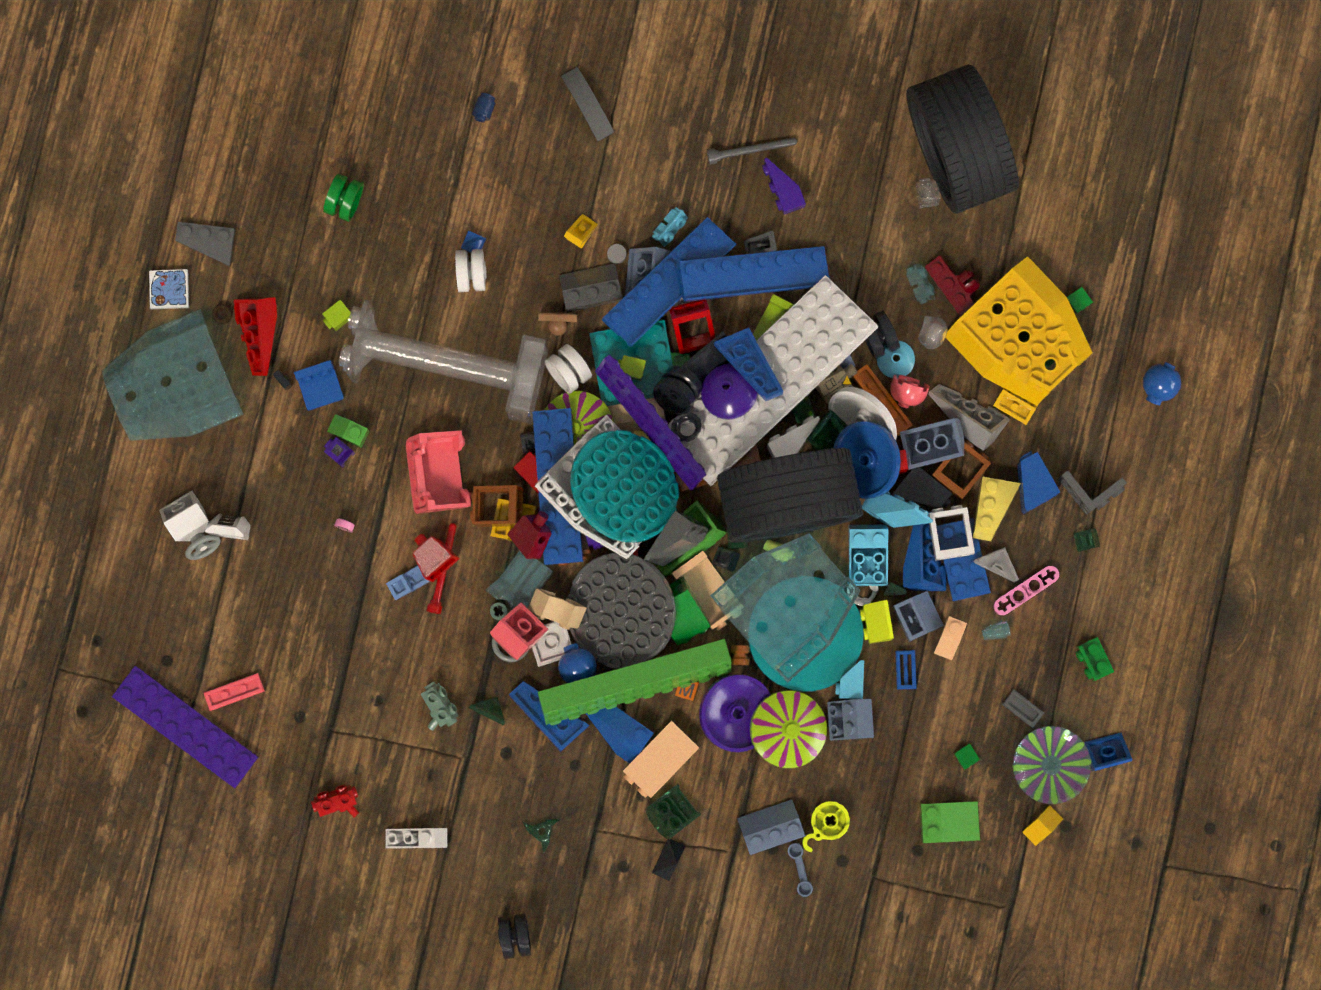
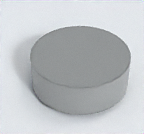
M619 244L612 245L607 252L609 261L614 264L622 263L626 259L625 248Z

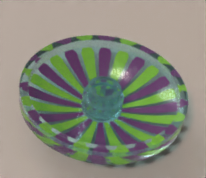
M1048 726L1032 731L1021 740L1013 757V773L1021 790L1035 801L1045 804H1059L1076 797L1086 786L1091 772V759L1087 747L1076 734L1061 727Z

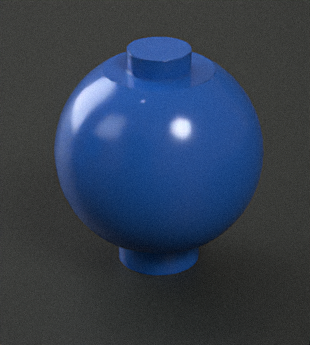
M1165 362L1164 364H1155L1146 371L1143 377V388L1148 395L1147 401L1160 406L1162 401L1171 400L1178 394L1181 388V377L1179 372L1175 370L1176 366Z
M571 644L563 648L565 654L559 660L558 671L566 683L595 676L597 664L594 656L589 651L579 648L578 644Z

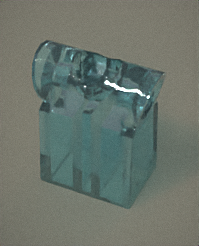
M519 551L501 577L485 591L497 600L508 601L511 610L520 603L528 609L536 588L542 589L554 572L537 559H526L521 551Z

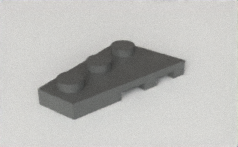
M178 222L175 241L230 267L235 229Z

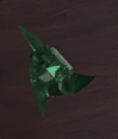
M559 819L545 820V822H540L534 826L523 822L529 834H532L534 838L542 842L543 853L551 841L549 840L551 837V826L560 821ZM540 828L545 829L546 833L544 835L538 833Z

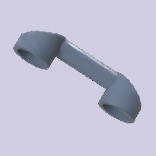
M793 843L788 848V854L791 858L795 859L800 879L797 892L799 895L807 897L812 894L813 885L807 880L802 859L804 848L798 843Z

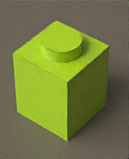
M339 300L323 313L325 317L323 322L329 329L333 327L337 331L354 316L343 302Z
M623 355V359L618 360L620 368L631 379L642 381L646 360Z

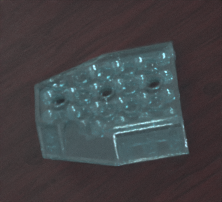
M201 309L147 331L102 370L105 386L130 441L189 437L243 415L239 401L234 395L207 329L208 326ZM206 362L207 369L204 372H199L197 370L198 363ZM166 376L172 380L168 387H164L161 384L162 379ZM129 391L136 393L134 401L129 402L126 400V394Z
M810 533L753 557L710 595L722 613L770 667L787 683L832 643L861 591L821 550L820 544ZM815 571L823 572L824 579L822 581L814 579L813 574ZM787 596L795 598L796 602L793 607H788L785 604ZM758 622L766 623L767 630L765 632L757 631L756 625Z

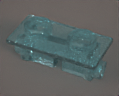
M921 264L913 265L914 268L906 269V276L910 285L918 284L919 286L913 289L917 301L922 305L928 302L927 298L928 300H935V290L926 278L928 276L926 269Z

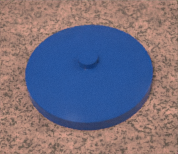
M871 421L856 422L842 430L833 448H847L851 451L852 466H854L860 498H876L887 493L898 478L901 464L899 448L893 435L884 426Z

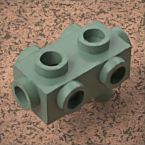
M435 682L425 686L426 691L421 693V696L430 709V715L433 718L427 727L434 731L438 724L440 727L445 724L449 727L458 721L456 717L459 716L457 708L448 699L445 688L440 686L439 683L435 684Z

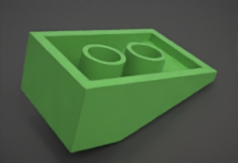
M978 801L919 804L922 843L980 840Z

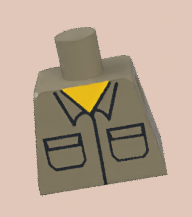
M852 364L844 369L838 365L815 387L822 401L828 407L830 399L838 390L844 387H853L849 378L857 374V371Z

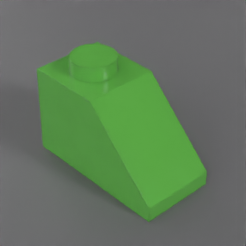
M336 414L327 432L362 448L370 432L369 429Z

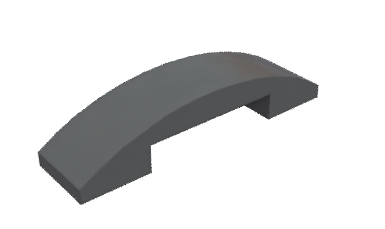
M578 67L562 75V80L576 101L597 142L613 134L614 131Z

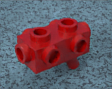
M340 785L333 791L318 793L314 800L311 801L314 812L318 811L320 817L336 811L344 812L346 810L353 818L359 814L358 810L353 806L357 804L355 798L358 797L355 786Z

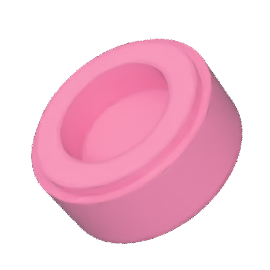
M340 518L336 520L334 525L347 532H353L354 529L353 523Z

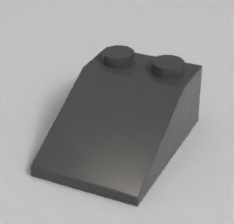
M675 511L644 560L665 566L703 541L708 528L694 517Z

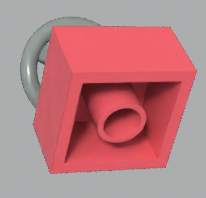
M520 603L504 616L490 632L493 651L503 661H519L548 631V628ZM498 644H499L510 656L504 655V654L499 650Z

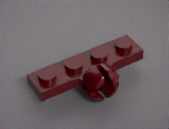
M941 255L925 266L960 317L975 304L971 295L979 289L980 283L978 279L967 283V281L975 276L970 270H965L961 274L955 275Z

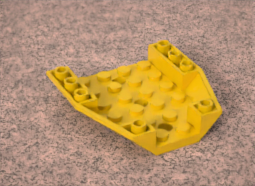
M1028 256L1001 278L944 335L982 377L1035 405H1038L1066 376L1092 354V350L1068 298ZM997 303L1003 306L1001 314H994L992 311V307ZM1023 331L1028 332L1030 335L1027 342L1019 340V334ZM1049 359H1053L1056 362V367L1053 370H1047L1045 367V362Z

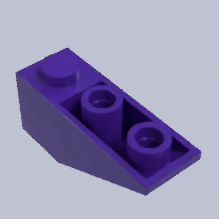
M765 158L762 168L765 176L769 175L770 177L769 187L772 194L776 193L778 200H775L778 210H782L785 215L804 208L806 203L800 187L768 158Z

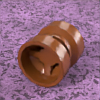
M731 645V652L734 654L731 658V665L749 666L747 654L750 652V646Z

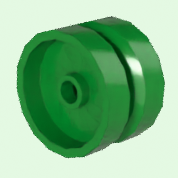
M338 173L327 193L323 212L334 216L339 211V218L350 222L359 205L364 184L354 179L348 185L347 176Z

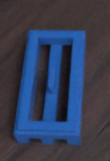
M915 650L895 651L897 690L916 689ZM907 654H911L912 685H908ZM900 655H903L904 685H901Z

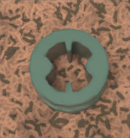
M495 603L490 608V614L494 619L501 620L507 615V608L502 603ZM501 606L503 607L502 611L504 614L502 616L499 614V617L495 616L494 608Z

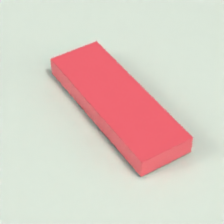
M259 673L204 692V696L209 710L213 711L265 692Z

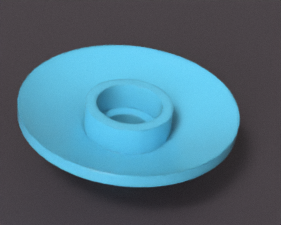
M899 341L900 348L893 352L888 351L884 346L885 355L877 358V365L880 371L887 377L893 378L894 375L897 378L899 375L906 376L913 369L915 355L912 348L905 342ZM894 355H898L900 357V360L898 362H895L893 360Z

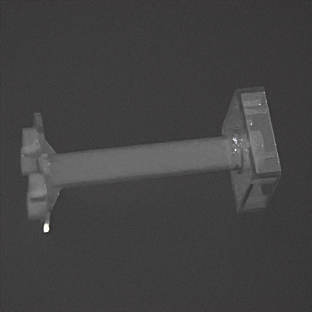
M364 300L362 308L353 306L348 329H352V334L355 335L353 345H343L339 360V366L343 367V371L347 372V376L353 383H358L362 368L371 359L509 390L505 409L508 418L532 424V412L535 411L545 369V360L549 352L545 339L523 335L517 362H512L380 332L374 319L375 309L369 300Z

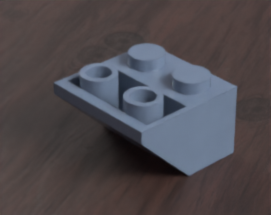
M928 591L892 607L908 642L944 626Z
M871 699L827 702L830 741L874 738Z

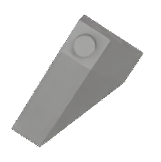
M938 384L929 391L930 397L949 419H960L963 435L967 440L982 450H985L995 441L1010 420V418L991 406L985 408L978 405V401L975 399L970 401L962 398L959 392Z

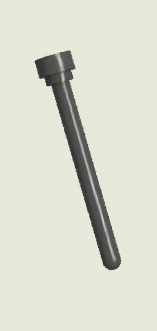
M788 138L724 151L708 149L709 165L716 164L722 158L796 145L798 141L796 138Z

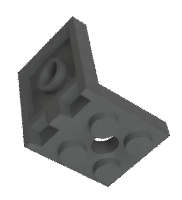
M1066 471L1058 478L1086 515L1096 507L1100 510L1110 502L1108 498L1110 496L1113 498L1117 497L1125 490L1123 486L1127 484L1122 477L1094 500H1091L1069 471Z

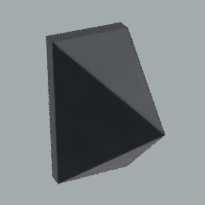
M668 838L652 873L670 881L685 849V845Z

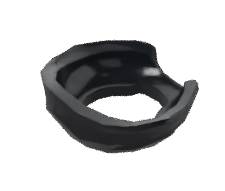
M687 413V415L673 420L671 431L679 436L681 442H690L697 438L701 431V419L696 414ZM687 420L695 426V431L690 436H684L681 433V424Z

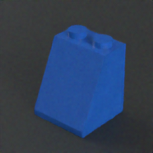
M1029 452L1020 458L1017 471L1018 482L1021 483L1019 487L1021 512L1025 514L1057 496L1060 490L1038 452L1034 454Z

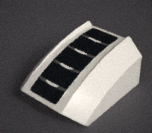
M218 514L208 523L205 532L219 537L248 540L250 524L243 516L240 518Z

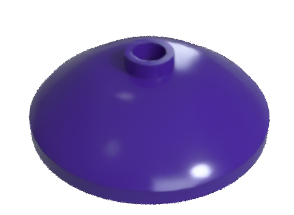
M732 364L716 367L706 376L702 384L701 398L705 408L712 415L720 419L730 420L745 415L751 410L757 400L758 393ZM730 385L727 390H724V386Z

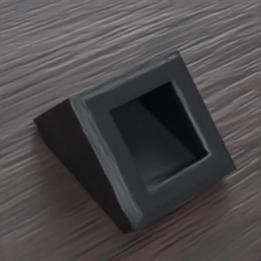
M718 546L712 565L734 572L740 554Z

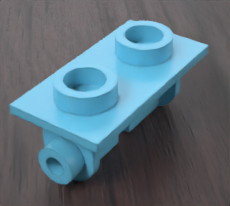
M677 207L671 209L664 218L668 224L664 225L661 222L653 231L652 237L656 241L659 240L663 247H665L673 240L677 231L685 225L688 217L683 210Z

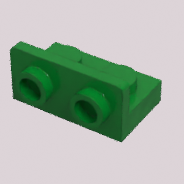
M1098 637L1076 647L1078 651L1075 654L1079 662L1083 661L1086 667L1084 672L1088 680L1092 679L1094 682L1114 672Z

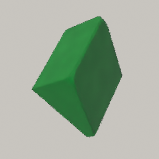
M970 744L954 753L963 770L980 760Z

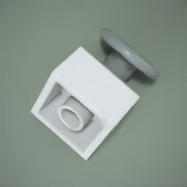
M193 491L159 510L163 523L175 541H191L192 544L185 552V556L189 560L204 558L214 552L220 545L221 540L219 536H205L204 532L209 521L203 506Z

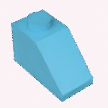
M860 660L840 679L839 683H836L835 694L839 695V699H863L864 660Z

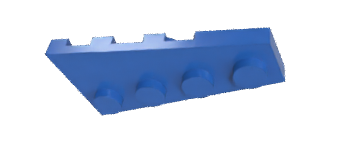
M749 328L714 342V346L765 401L783 395L784 391Z
M523 681L509 696L561 752L589 725L578 718L574 720H569L568 718L561 720V723L556 725H546L539 702V691Z

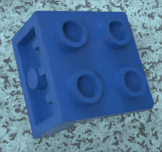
M331 360L294 372L308 411L344 399Z

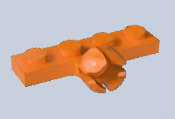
M867 364L851 377L860 389L875 396L888 409L896 424L897 437L900 435V432L906 431L913 426Z

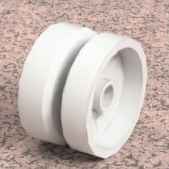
M483 249L472 250L471 262H469L466 250H456L458 292H468L470 290V280L473 281L475 291H485L487 274Z
M565 344L558 350V356L553 354L545 360L546 368L551 376L569 394L578 388V382L585 383L592 377L586 362L568 344Z

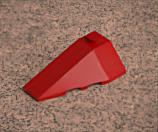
M275 297L234 299L235 320L237 325L240 324L243 332L241 339L242 342H246L248 349L246 356L252 376L268 375L277 320Z

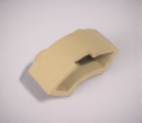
M536 588L528 610L533 612L538 619L544 620L546 618L555 621L564 629L579 628L587 607L569 598L564 600L556 597V593Z

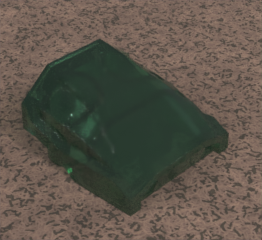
M678 784L645 809L650 822L660 835L668 840L701 815L679 789L680 786Z

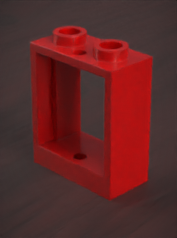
M706 299L674 306L669 310L680 354L702 349L715 338L710 309ZM706 317L709 333L681 339L678 324Z

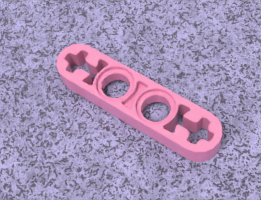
M1053 566L1045 567L997 599L993 605L995 613L998 615L1008 614L1056 582L1059 578L1058 569ZM1046 570L1054 571V579H1046L1044 581L1046 585L1044 586L1038 575H1041V578L1047 575ZM1031 580L1039 582L1040 587L1037 591H1032L1029 588ZM1015 591L1023 593L1024 598L1022 601L1019 602L1013 599ZM1009 596L1010 601H1011L1015 606L1012 607V606H1011V603H1010L1009 605H1007V606L1005 607V609H1006L1005 612H1004L1003 610H1000V611H999V610H998V607H999V604H998V603L1001 602V603L1003 604V603L1007 602L1008 599H1006V597Z

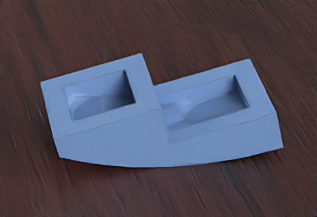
M416 566L386 584L394 599L397 600L430 581L423 577L419 566Z

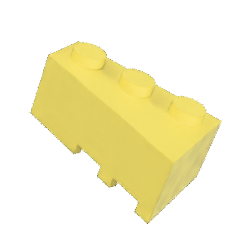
M987 477L982 478L972 538L987 541L993 539L1021 483Z

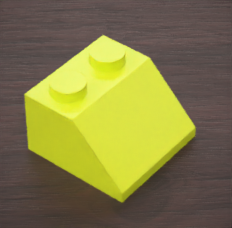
M888 600L863 605V609L860 610L861 621H865L866 628L863 629L864 640H868L869 644L892 640L894 636Z

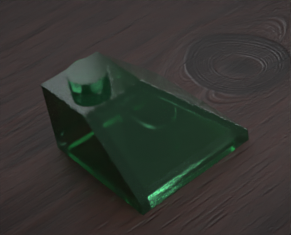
M830 409L808 436L806 443L814 450L833 449L837 437L848 425Z

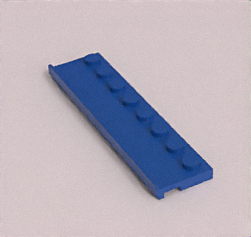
M707 217L602 318V321L618 336L623 338L629 347H632L683 297L677 263L686 260L725 257L736 246V243Z
M824 246L686 260L677 263L684 302L808 289L815 286L825 275L829 278Z

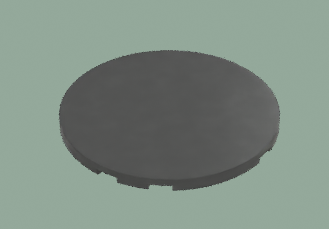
M617 553L600 556L580 570L572 583L573 585L568 595L569 599L587 607L579 628H570L578 646L589 651L597 662L611 668L620 669L654 659L668 643L674 629L676 615L673 593L663 574L642 557L631 554L626 559Z

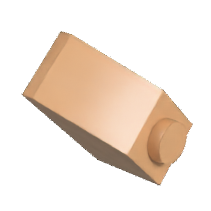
M950 616L947 617L934 654L952 660L967 623Z

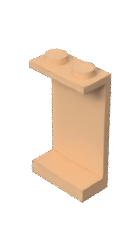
M704 551L672 573L675 580L684 576L706 614L712 630L715 628L720 630L727 625L725 622L727 619L732 617L734 620L743 613L741 609L744 606L737 600L708 560Z
M671 721L623 770L625 773L623 777L631 785L635 782L640 787L637 791L645 798L647 796L652 798L699 747Z

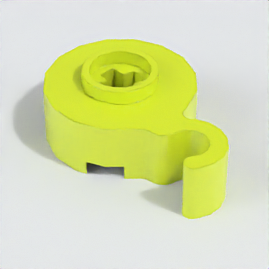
M828 801L821 803L815 808L811 816V825L814 832L813 834L806 835L802 841L803 848L806 851H813L807 845V841L810 838L816 841L822 839L834 840L842 837L847 832L850 818L848 811L843 805ZM827 816H834L836 823L827 826L825 818Z

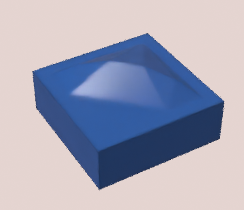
M468 231L461 249L469 253L473 249H482L486 238Z

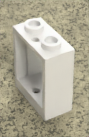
M962 505L952 506L951 510L943 511V508L933 509L932 513L928 514V517L933 520L932 523H929L935 561L974 555L975 551L968 509L962 508ZM962 514L967 547L940 551L935 518Z

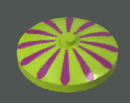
M573 391L570 394H561L553 399L545 408V410L572 409L574 445L605 415L615 423L613 414L606 403L588 392Z
M780 691L769 695L756 707L751 718L750 736L755 750L765 761L777 767L796 768L809 763L819 754L826 740L827 723L822 709L811 697L797 691Z

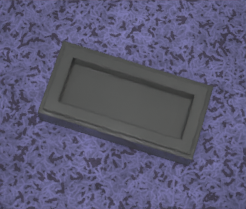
M1014 689L1002 703L1005 708L1031 728L1036 725L1044 714L1042 710Z

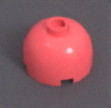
M894 375L890 391L892 397L898 401L899 406L909 408V406H917L925 400L930 386L926 383L922 386L919 384L920 380L912 377L899 375L897 378Z

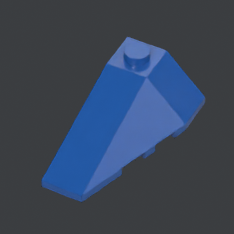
M929 523L913 525L903 566V587L915 591H946L945 566H941L940 560L935 561Z
M617 707L612 709L603 708L591 715L586 713L616 755L629 764L641 753L654 734Z

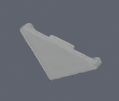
M1005 547L973 560L975 564L1012 582L1019 580Z

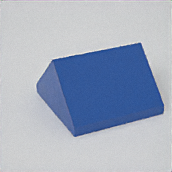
M1122 733L1084 742L1092 771L1132 761Z

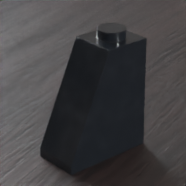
M920 467L913 468L892 494V496L896 494L904 498L906 502L912 501L918 505L933 509L946 508L952 501L949 498L952 493Z

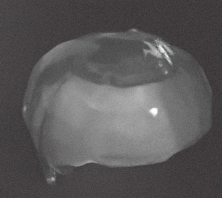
M924 317V323L918 339L925 348L935 349L942 345L948 330L945 321L940 317Z

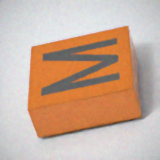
M691 683L692 685L686 688L677 687L675 696L693 701L699 683Z

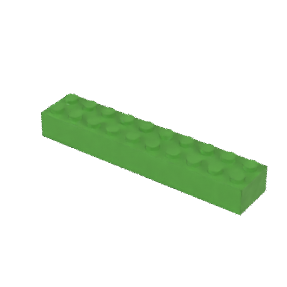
M725 639L539 691L538 697L546 725H556L561 723V720L568 718L569 720H574L582 714H595L600 709H612L617 707V704L624 702L625 704H630L638 698H651L659 692L669 693L673 688H686L694 682L704 683L715 676L719 678L725 677L731 672V658Z

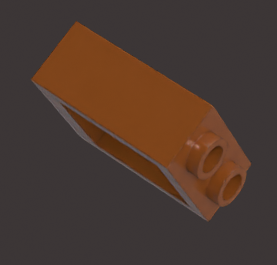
M967 440L964 441V450L983 466L963 490L941 473L951 459L943 461L931 476L960 501L991 464L988 461L990 458L983 452H976L973 449L975 446Z
M518 485L473 486L471 493L473 510L470 513L472 524L478 527H502L517 524L523 513V488ZM509 493L508 520H484V494Z

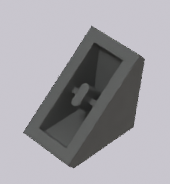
M773 231L744 240L746 254L777 251Z

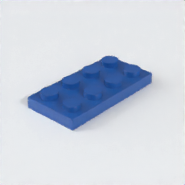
M974 518L969 519L972 535L974 528ZM963 520L936 526L941 550L967 547ZM972 538L974 555L943 559L952 602L991 593L985 568L975 564L973 561L982 557L978 539Z

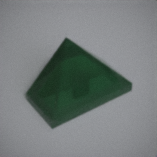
M498 697L471 704L469 707L503 726L506 724Z

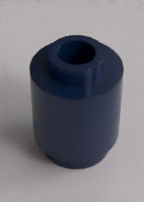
M481 93L478 96L472 111L476 121L485 123V121L490 120L496 104L494 102L495 97L487 93Z

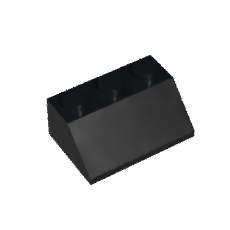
M722 331L681 367L692 371L703 384L704 379L713 369L724 364H731L714 346V342L727 337L726 334Z

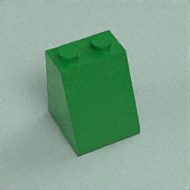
M684 576L669 584L673 593L676 610L675 624L671 636L677 646L681 643L689 642L693 636L703 634L711 627L706 614Z

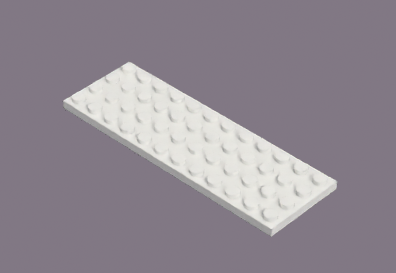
M826 275L757 340L761 351L784 391L783 395L765 401L758 394L751 410L736 419L726 420L712 415L705 408L701 395L688 412L696 414L701 419L702 427L697 438L690 442L681 443L692 452L696 462L704 467L707 475L703 479L710 486L717 481L718 474L729 470L878 328V325ZM730 385L724 386V390H727ZM678 415L675 419L677 420L685 415ZM673 420L668 424L670 429H671V425H672ZM687 420L681 424L682 435L690 436L694 433L695 426L693 423Z

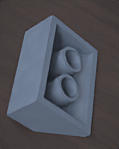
M658 247L629 249L625 296L672 251Z
M953 418L900 432L903 448L906 450L908 469L964 456V435L960 419Z
M792 800L737 818L750 855L805 837Z

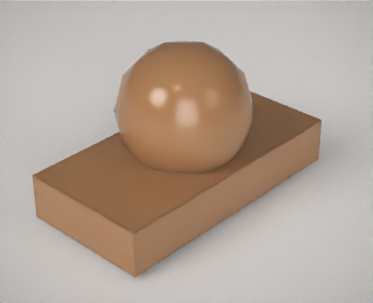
M540 312L538 321H550L548 325L549 331L553 335L560 336L567 330L566 322H577L578 314Z

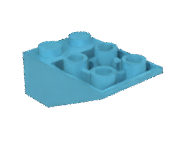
M890 492L876 498L865 499L862 505V509L875 519L893 528L933 522L927 516L928 512L919 508L918 504L912 501L905 502L904 498L896 494L892 496Z
M848 525L849 586H888L887 525Z

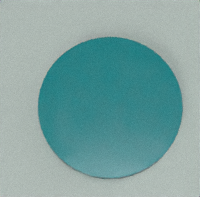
M616 430L594 436L581 447L573 461L570 482L575 503L586 521L598 532L611 539L634 543L653 538L663 531L665 525L677 510V499L679 498V487L673 473L675 471L662 450L647 438L632 434L630 431Z
M811 576L786 579L766 591L754 607L748 627L750 651L759 669L776 684L790 690L803 692L822 690L839 682L856 664L862 650L864 637L860 613L849 595L836 584Z

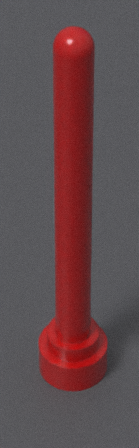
M455 523L449 525L445 545L450 550H452L457 528ZM447 570L437 578L433 600H430V603H428L427 612L434 614L442 613L443 606H441L442 602L440 600Z

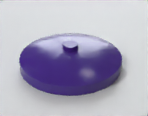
M739 674L728 675L714 682L705 692L699 709L700 724L706 737L714 745L727 751L744 752L753 749L754 746L750 736V722L756 707L762 700L771 695L768 689L757 679Z

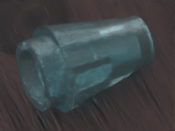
M1001 620L982 629L984 640L1005 639L1011 635L1008 621Z

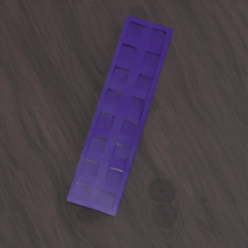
M609 354L600 363L595 373L650 441L662 450L673 469L688 488L693 490L707 475L704 467L696 462L692 452L684 447L679 436L669 428L667 421L658 415L654 405L645 399L642 390L633 384L631 377L624 373L620 368L619 362Z
M134 666L112 696L235 789L259 758L137 666Z

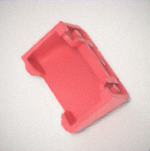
M462 430L419 433L407 439V462L413 508L416 514L468 508L471 506V493L462 487L458 452L465 445Z

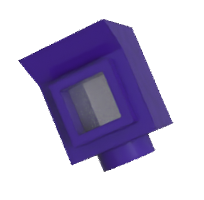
M337 437L334 440L331 438L324 446L326 448L324 452L342 468H344V463L351 455H355V452Z

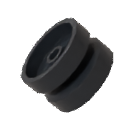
M884 311L873 315V321L878 325V328L865 340L874 359L885 355L884 346L890 352L900 348L895 329Z
M671 366L664 372L661 380L654 387L653 395L658 405L665 411L675 415H685L691 410L694 402L701 395L703 387L699 378L692 371L680 366Z
M526 914L515 915L514 927H512L509 916L498 917V936L504 959L515 957V945H517L521 957L530 956L531 943Z

